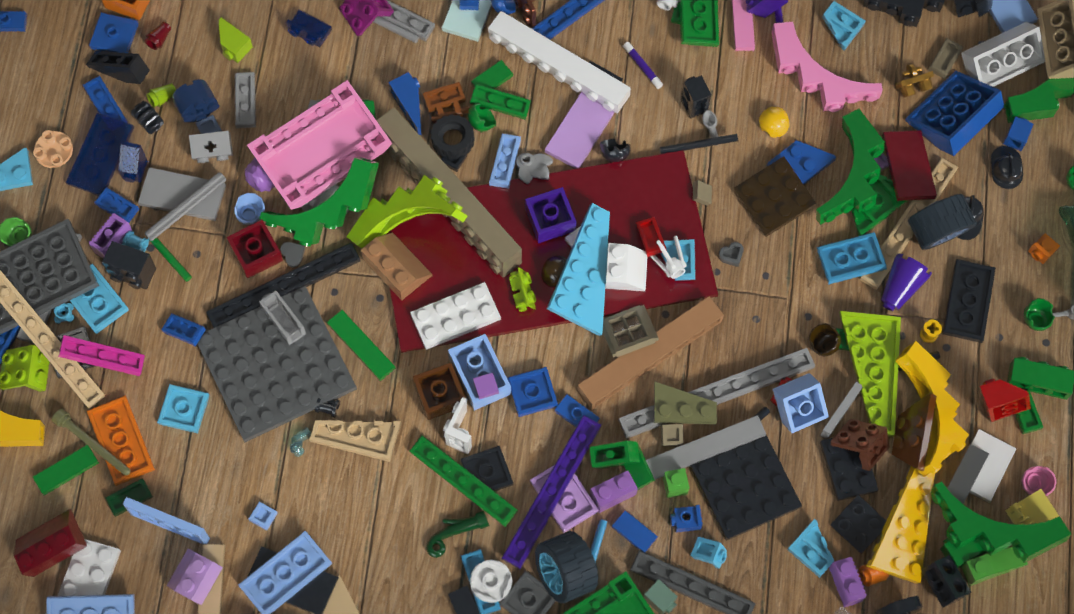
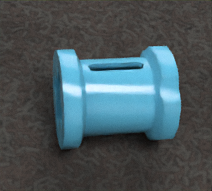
M129 231L124 236L122 244L145 252L149 240L147 238L142 239L134 235L133 231Z

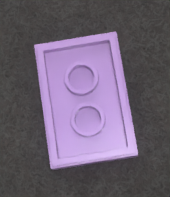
M554 466L530 480L538 494ZM574 474L552 513V517L563 533L599 512V509L576 474Z

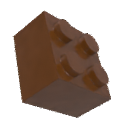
M452 363L412 376L427 420L452 412L457 401L460 402L462 397L465 398Z

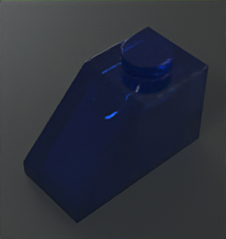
M122 141L118 171L123 180L130 183L134 181L141 183L148 163L141 145Z

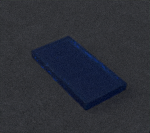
M97 113L66 180V184L100 196L103 190L109 186L134 130V126Z

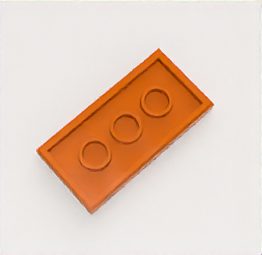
M126 395L87 411L99 444L130 468V474L124 475L106 461L115 486L155 470Z

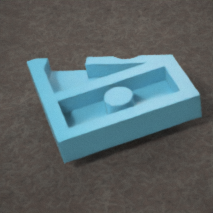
M833 1L822 17L844 51L866 22L835 1Z
M23 148L0 164V191L33 185L27 148Z
M815 519L788 548L790 553L819 578L834 562L832 554L827 548L824 536L822 537L818 528V522Z

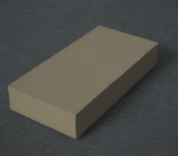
M946 38L928 71H933L934 74L946 79L963 46Z

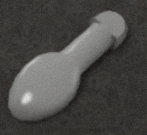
M706 110L702 116L703 124L709 130L711 138L719 137L716 130L717 117L712 111Z

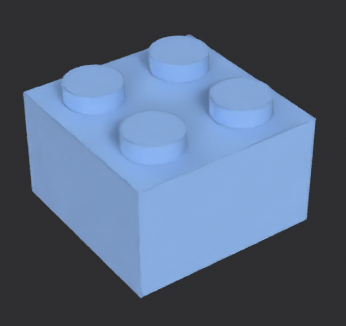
M810 373L773 388L781 422L791 433L829 417L821 384Z

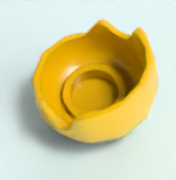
M768 107L759 117L762 131H766L770 137H781L789 129L788 115L780 107Z

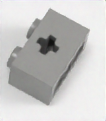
M229 131L189 135L191 157L193 160H197V163L209 162L211 158H217V161L229 160L228 156H233L231 133ZM210 143L216 146L213 152L206 148L210 146Z

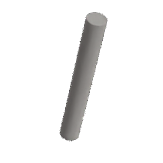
M379 16L373 21L414 43H417L419 40V36Z

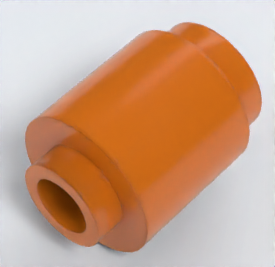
M866 565L861 566L858 572V577L861 578L860 581L865 586L887 580L890 576L885 572L872 569Z

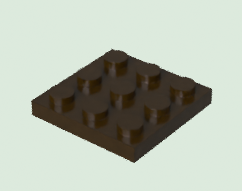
M784 156L734 187V190L766 237L816 206V202Z

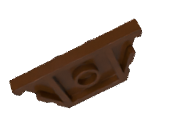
M932 393L927 394L898 415L891 453L921 472L924 471L937 397Z

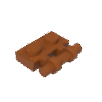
M460 82L423 93L428 112L436 111L438 114L431 116L432 124H435L443 116L460 115L463 117V115L468 114V106L460 107V103L466 102ZM453 106L454 110L444 113V108Z

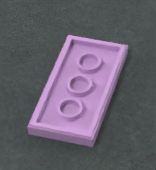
M581 92L544 152L575 169L580 168L615 112L606 110L601 103L591 101L587 98L586 94Z

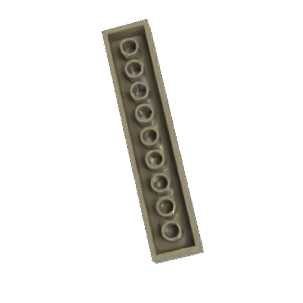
M392 108L376 120L392 143L388 148L390 156L394 161H399L402 164L401 167L407 175L411 174L415 184L418 185L424 175L430 179L434 176L443 182L442 187L448 191L446 195L451 198L449 202L455 201L463 207L461 211L468 215L464 222L452 216L448 217L452 220L453 227L457 231L461 230L465 235L464 238L471 246L474 245L478 249L477 253L483 260H488L495 274L499 273L504 278L522 264V248L395 108Z

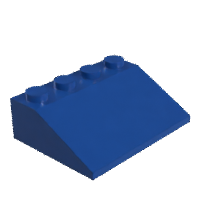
M955 71L905 120L915 130H921L922 135L938 149L955 156L1004 108L1002 93L997 88Z

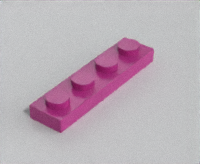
M64 335L58 357L140 376L145 355Z

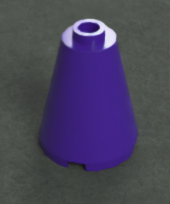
M903 254L895 256L881 301L884 303L882 306L892 312L894 309L899 310L932 274V272L927 273L928 268L911 257H908L907 260L903 259Z

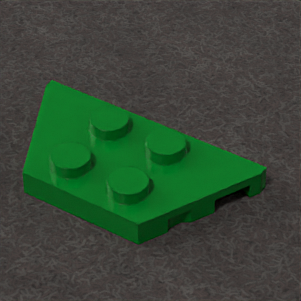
M881 174L875 183L869 184L876 193V204L871 209L860 213L855 208L851 210L859 236L867 234L909 201H897L892 180Z

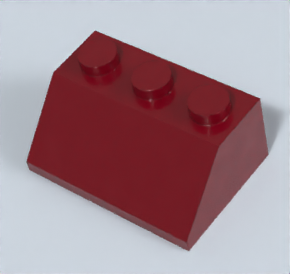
M68 509L16 539L14 558L22 575L35 577L87 547L72 510Z

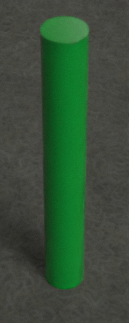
M158 238L150 241L186 282L191 280L192 276Z

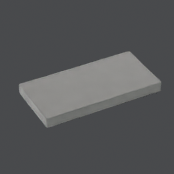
M149 167L138 204L139 206L170 212L205 184L208 179ZM226 184L220 185L185 215L216 221Z

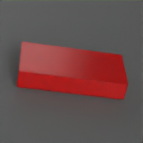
M655 217L635 222L647 257L662 253L657 240L661 241L665 249L666 246Z

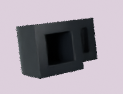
M954 0L957 17L977 12L978 17H981L991 9L993 0Z

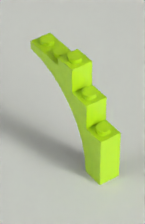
M424 175L414 191L410 188L404 190L398 186L389 201L383 198L379 201L373 197L367 209L364 210L347 235V238L357 246L364 248L376 237L386 235L402 222L416 216L444 214L464 222L468 215L461 211L463 209L461 205L455 201L449 202L451 198L446 195L448 191L442 187V181L434 176L430 179Z

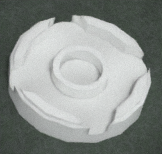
M486 560L476 565L471 572V590L483 602H499L511 590V573L502 562Z

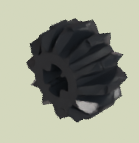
M146 101L138 103L131 111V115L149 134L157 132L164 124L163 119Z

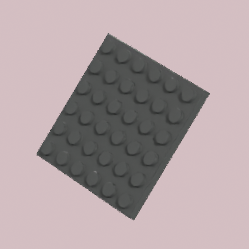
M306 286L282 296V299L304 326L306 335L291 345L287 343L261 307L204 332L197 343L244 443L315 410V407L319 404L328 403L327 401L336 400L357 390ZM279 306L271 311L285 331L290 333L296 329Z

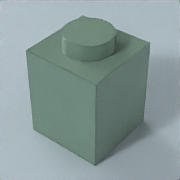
M659 579L644 594L646 602L659 614H664L665 612L669 614L677 606L675 601L678 596Z

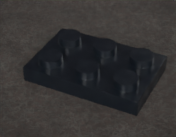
M833 438L820 442L837 501L854 498L857 495L863 496L878 492L879 489L873 470L862 469L859 458L860 452L832 446L831 440Z

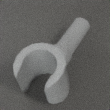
M1074 305L1068 310L1052 314L1055 317L1068 316V318L1074 320Z

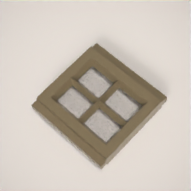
M638 305L603 319V334L613 357L623 356L656 343L655 341L659 340L644 305Z

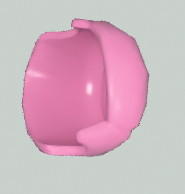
M1043 466L1030 467L1023 473L1021 480L1023 489L1029 495L1042 489L1045 495L1048 496L1054 491L1057 483L1055 474L1049 468Z

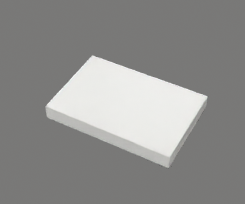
M979 429L971 444L988 452L989 455L969 493L990 503L1016 448Z

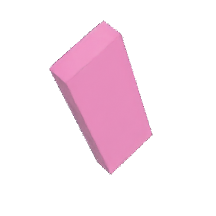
M732 0L735 51H754L753 15L746 12V0Z

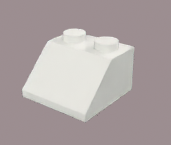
M609 243L605 289L645 291L647 273L646 252L629 244Z

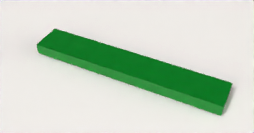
M421 436L409 452L504 527L507 526L518 512L515 507L424 436Z

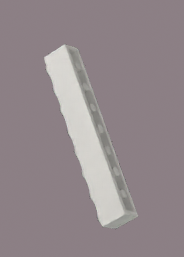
M500 11L488 28L491 41L496 44L500 43L513 54L517 53L527 63L532 62L537 65L542 72L552 74L559 82L569 84L574 91L586 94L588 99L601 103L608 111H614L618 114L630 97L631 88L502 11Z

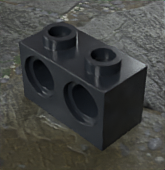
M702 75L690 77L683 84L681 101L691 119L702 115L709 109L711 93Z
M950 555L934 561L921 570L942 608L972 593Z

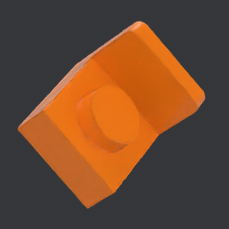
M1045 233L1031 246L1028 252L1033 259L1044 264L1059 249L1060 245Z

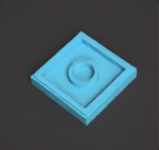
M169 384L157 423L198 434L209 400V393Z

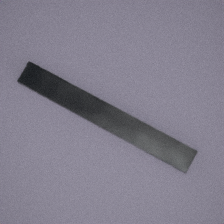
M351 242L208 310L206 313L215 328L261 307L259 301L268 293L277 291L282 297L304 286L308 287L360 262V257Z

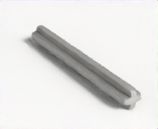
M218 172L144 233L150 241H153L226 181L225 176Z

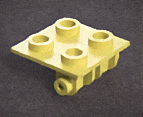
M1042 489L1005 510L1013 524L1030 525L1059 517Z

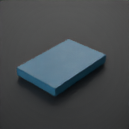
M875 232L817 247L828 285L887 269Z

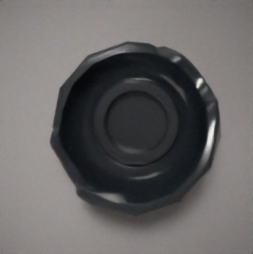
M615 139L600 142L601 154L607 161L620 162L630 154L631 146L625 140L621 145Z

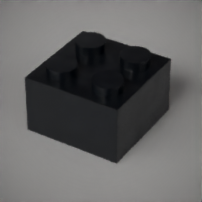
M114 241L111 242L102 261L111 280L118 283L122 281L129 283L128 285L135 289L143 288L147 290L156 271L149 253Z

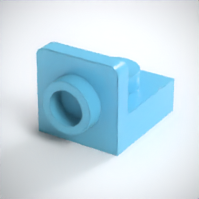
M698 537L690 556L693 559L711 563L715 568L720 569L722 563L726 560L727 549L720 542Z

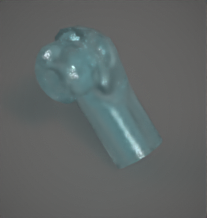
M307 427L299 431L291 439L290 451L296 457L304 453L302 448L303 441L311 436V432Z

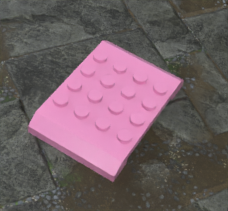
M348 80L331 90V95L265 137L263 134L247 145L291 210L302 207L346 178L354 158L362 157L373 160L384 153L392 144Z

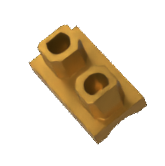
M912 63L907 64L906 71L902 72L903 78L908 76L909 79L896 83L895 87L896 89H901L904 98L916 94L913 86L915 83H918L921 92L933 88L931 78L934 77L933 71L917 76V73L922 72L921 67L915 68Z

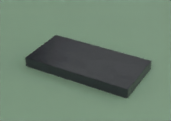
M959 259L955 260L943 335L983 343L995 267Z
M261 546L248 576L276 555L277 552ZM323 571L285 603L309 613L323 614L339 577Z

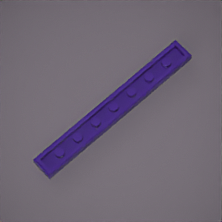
M584 415L582 416L505 551L502 560L519 569L522 568L599 432L601 424Z

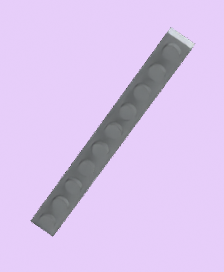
M805 348L688 393L715 401L718 405L779 382L781 379L784 380L785 377L790 378L814 369L815 364L808 349ZM654 405L623 416L618 420L626 439L657 428L661 424H667L654 423Z

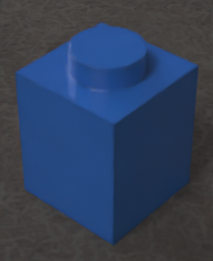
M1015 116L1003 144L1022 151L1034 124L1025 118Z

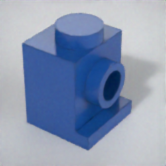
M700 505L674 508L673 514H670L671 526H675L676 533L701 530L702 517ZM689 515L690 519L684 520L682 516Z

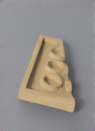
M315 420L309 440L324 446L390 462L401 421L343 422Z

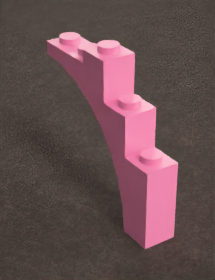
M793 22L774 23L772 39L778 73L792 74L797 72L801 92L814 93L820 90L823 111L837 112L843 109L845 102L856 103L862 100L871 102L880 98L883 91L881 83L855 82L831 73L813 60L803 48L796 35Z

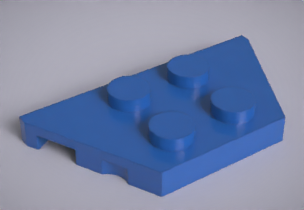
M796 140L770 160L767 166L784 156L804 185L833 163L836 156Z

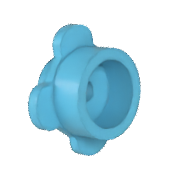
M63 303L53 308L55 314L54 321L58 324L63 321L72 322L74 320L72 315L74 306L71 303Z

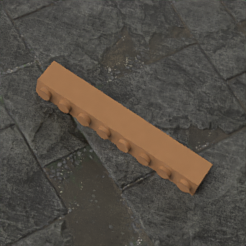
M710 296L696 301L693 304L694 307L690 310L685 309L677 315L678 318L672 322L671 320L666 321L661 326V329L656 332L659 338L658 341H655L656 343L620 357L616 356L607 366L603 364L595 370L596 373L589 377L587 375L578 382L577 392L589 408L593 410L721 323L724 314Z

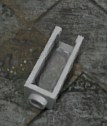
M277 291L266 294L259 301L262 310L289 345L306 335L304 326Z

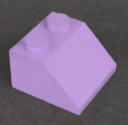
M188 548L167 586L202 605L223 567Z

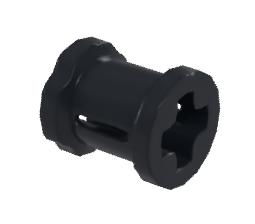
M340 400L327 401L328 403H322L315 407V412L319 413L321 411L331 414V417L335 418L336 410L340 406Z

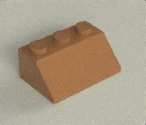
M394 233L376 237L361 249L362 259L401 300L405 299L432 276V273Z

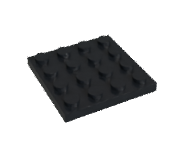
M767 435L690 466L726 541L802 507Z

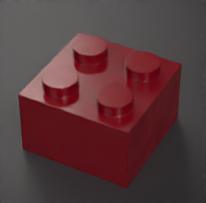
M263 219L226 237L247 279L283 261L281 252Z

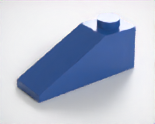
M407 72L388 82L389 91L412 128L421 135L420 84L416 77L412 78L410 73Z

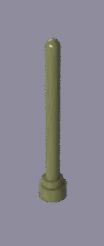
M59 409L53 415L52 422L58 427H66L122 474H130V468L74 424L68 412L64 409Z

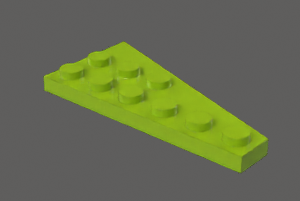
M840 311L839 315L857 380L862 385L861 395L869 423L887 427L888 437H894L898 384V364L895 361L899 356L901 317Z

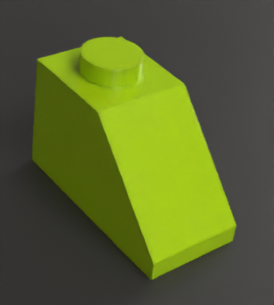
M222 17L219 19L222 54L228 60H234L236 63H239L253 48L251 39Z

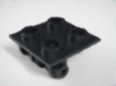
M857 495L830 525L862 554L882 533L886 520L860 495Z

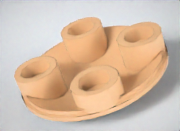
M46 130L36 141L33 155L42 166L57 168L64 165L70 159L73 153V144L65 133Z

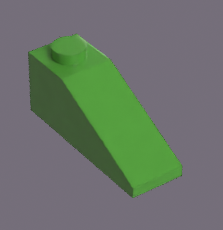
M1010 547L992 556L988 553L966 561L961 568L969 586L1024 567L1028 563H1023L1021 558L1015 555L1013 547Z

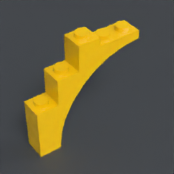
M915 341L903 349L895 362L908 375L921 399L929 393L937 396L924 471L918 470L925 477L930 473L935 474L942 467L940 464L942 460H945L951 453L955 451L960 452L965 447V440L969 434L953 420L957 415L955 411L960 404L944 390L948 385L947 380L951 374Z
M0 410V447L44 446L45 425L41 420L23 419L8 415Z

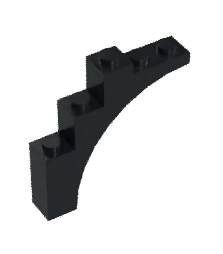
M864 0L863 7L872 11L878 10L889 15L900 16L898 23L908 27H917L923 8L930 12L940 13L945 0Z

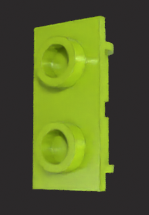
M519 267L518 272L510 273L511 276L509 277L512 291L520 290L519 293L513 295L516 308L520 312L526 311L528 306L535 310L534 302H536V297L530 287L532 283L531 277L528 272Z

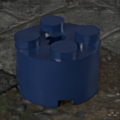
M193 80V84L189 86L184 84L173 93L174 105L184 122H199L219 108L218 101L205 80Z

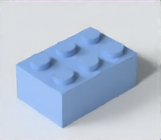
M486 334L448 350L450 362L474 411L511 395V386ZM493 373L499 394L479 400L473 378Z

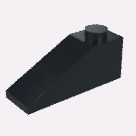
M95 51L86 64L88 68L131 84H141L150 71L141 56L133 53Z

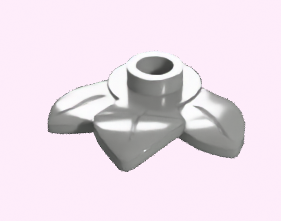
M530 153L520 154L516 160L519 168V178L526 184H529L533 177L548 180L549 169L547 166L553 163L552 158L541 153L535 155Z

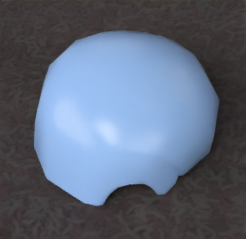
M256 193L240 195L234 207L235 217L244 225H252L260 221V214L265 211V204Z

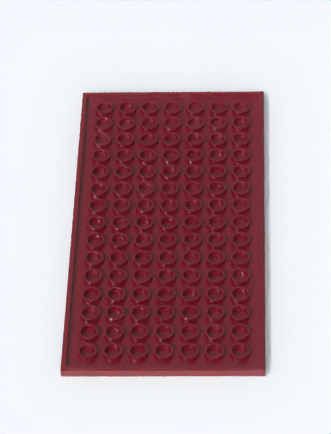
M684 150L549 173L548 180L533 177L529 184L524 183L520 178L513 179L510 182L509 189L489 186V184L467 187L522 248V264L510 273L518 272L519 267L529 273L532 280L530 287L536 297V302H534L535 310L528 306L526 311L520 312L516 308L513 295L519 293L520 290L512 291L509 280L510 273L504 278L499 273L495 274L488 260H483L477 253L478 249L474 245L471 246L464 238L465 235L461 230L457 231L453 227L452 220L448 216L444 217L442 214L420 215L404 221L390 230L387 234L394 233L432 273L429 279L403 300L390 289L401 353L425 349L410 312L484 282L497 307L501 320L437 346L470 341L483 334H486L488 338L572 323L547 310L555 287L548 286L541 277L542 267L547 259L555 255L568 259L572 248L565 241V237L569 234L538 243L525 210V199L562 187L576 219V229L582 225L587 210L592 203L610 212L608 243L629 244L645 251L635 222L655 217L663 241L674 240V236H677L678 240L694 239L695 280L675 281V279L667 277L665 271L651 257H647L645 291L605 289L603 317L615 315L638 305H644L646 309L696 301L701 298L706 299L709 296L710 298L718 297L697 203L693 201V186ZM656 254L655 256L667 266L661 254Z

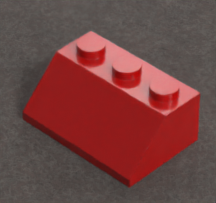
M989 379L980 386L982 399L991 422L1031 409L1029 393L1026 390L1001 379L996 381L995 379Z

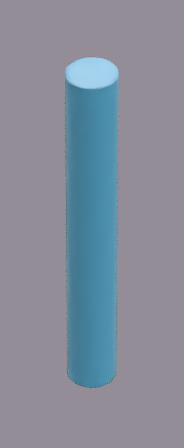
M602 519L599 520L591 547L595 563L607 526V521Z

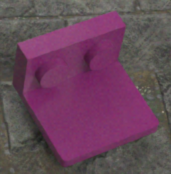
M345 0L339 7V10L357 36H361L377 16L390 17L394 12L387 0Z

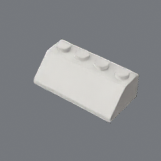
M1028 22L1022 23L961 52L965 70L969 76L992 87L1045 62L1039 26Z

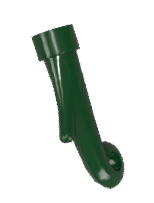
M484 510L467 518L443 519L442 522L450 524V526L445 527L430 537L426 546L427 552L432 557H441L446 550L442 540L475 529L489 527ZM435 544L440 546V549L437 551L433 550Z

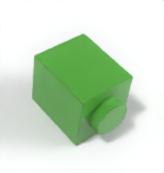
M685 468L664 472L663 482L667 498L688 494L689 483Z

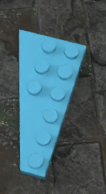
M592 203L587 210L547 310L601 336L603 332L610 212Z

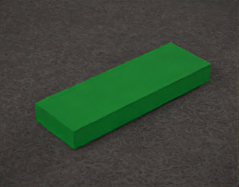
M475 84L470 104L480 103V107L526 120L531 100Z
M86 445L33 476V479L41 493L45 496L99 464L91 448Z

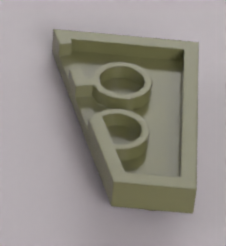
M654 382V423L716 424L717 402Z

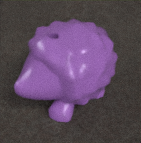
M254 158L245 168L246 181L256 191L270 192L275 186L256 158Z

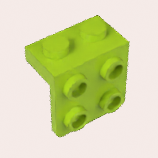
M35 345L6 350L2 357L0 389L6 390L26 386L39 392L46 391L49 360Z

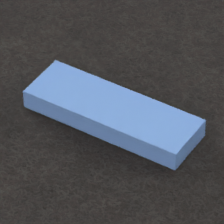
M502 133L489 186L509 189L521 143V136Z

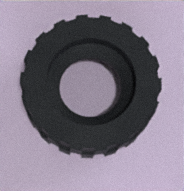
M460 115L443 116L432 126V146L438 155H441V157L447 156L449 160L459 159L461 156L470 153L471 148L474 146L475 138L473 127L466 118H462ZM450 129L460 131L462 140L456 145L446 144L443 140V135L446 131Z

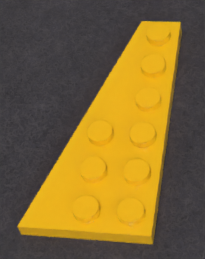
M912 466L910 467L906 476L907 482L898 494L899 500L892 507L883 527L881 540L875 545L873 550L875 553L872 560L868 561L867 567L915 584L921 583V570L923 569L932 500L931 491L935 474L930 473L923 477L917 469Z

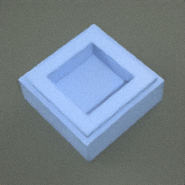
M259 501L248 520L267 531L278 512Z

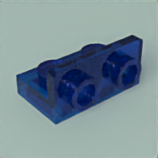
M298 10L292 20L288 19L286 21L287 30L292 36H299L312 46L321 47L332 31L330 25L301 10Z

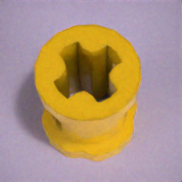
M929 320L920 331L921 339L926 343L935 342L942 331V326L937 320Z

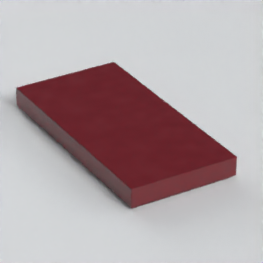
M921 130L883 132L882 139L885 142V152L897 201L936 199L937 193Z

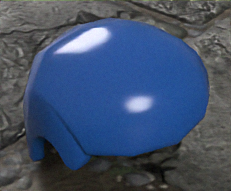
M491 0V5L497 13L502 11L508 15L516 11L514 0Z

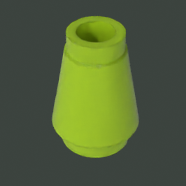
M170 83L169 85L151 89L146 96L152 107H160L173 96L176 88Z

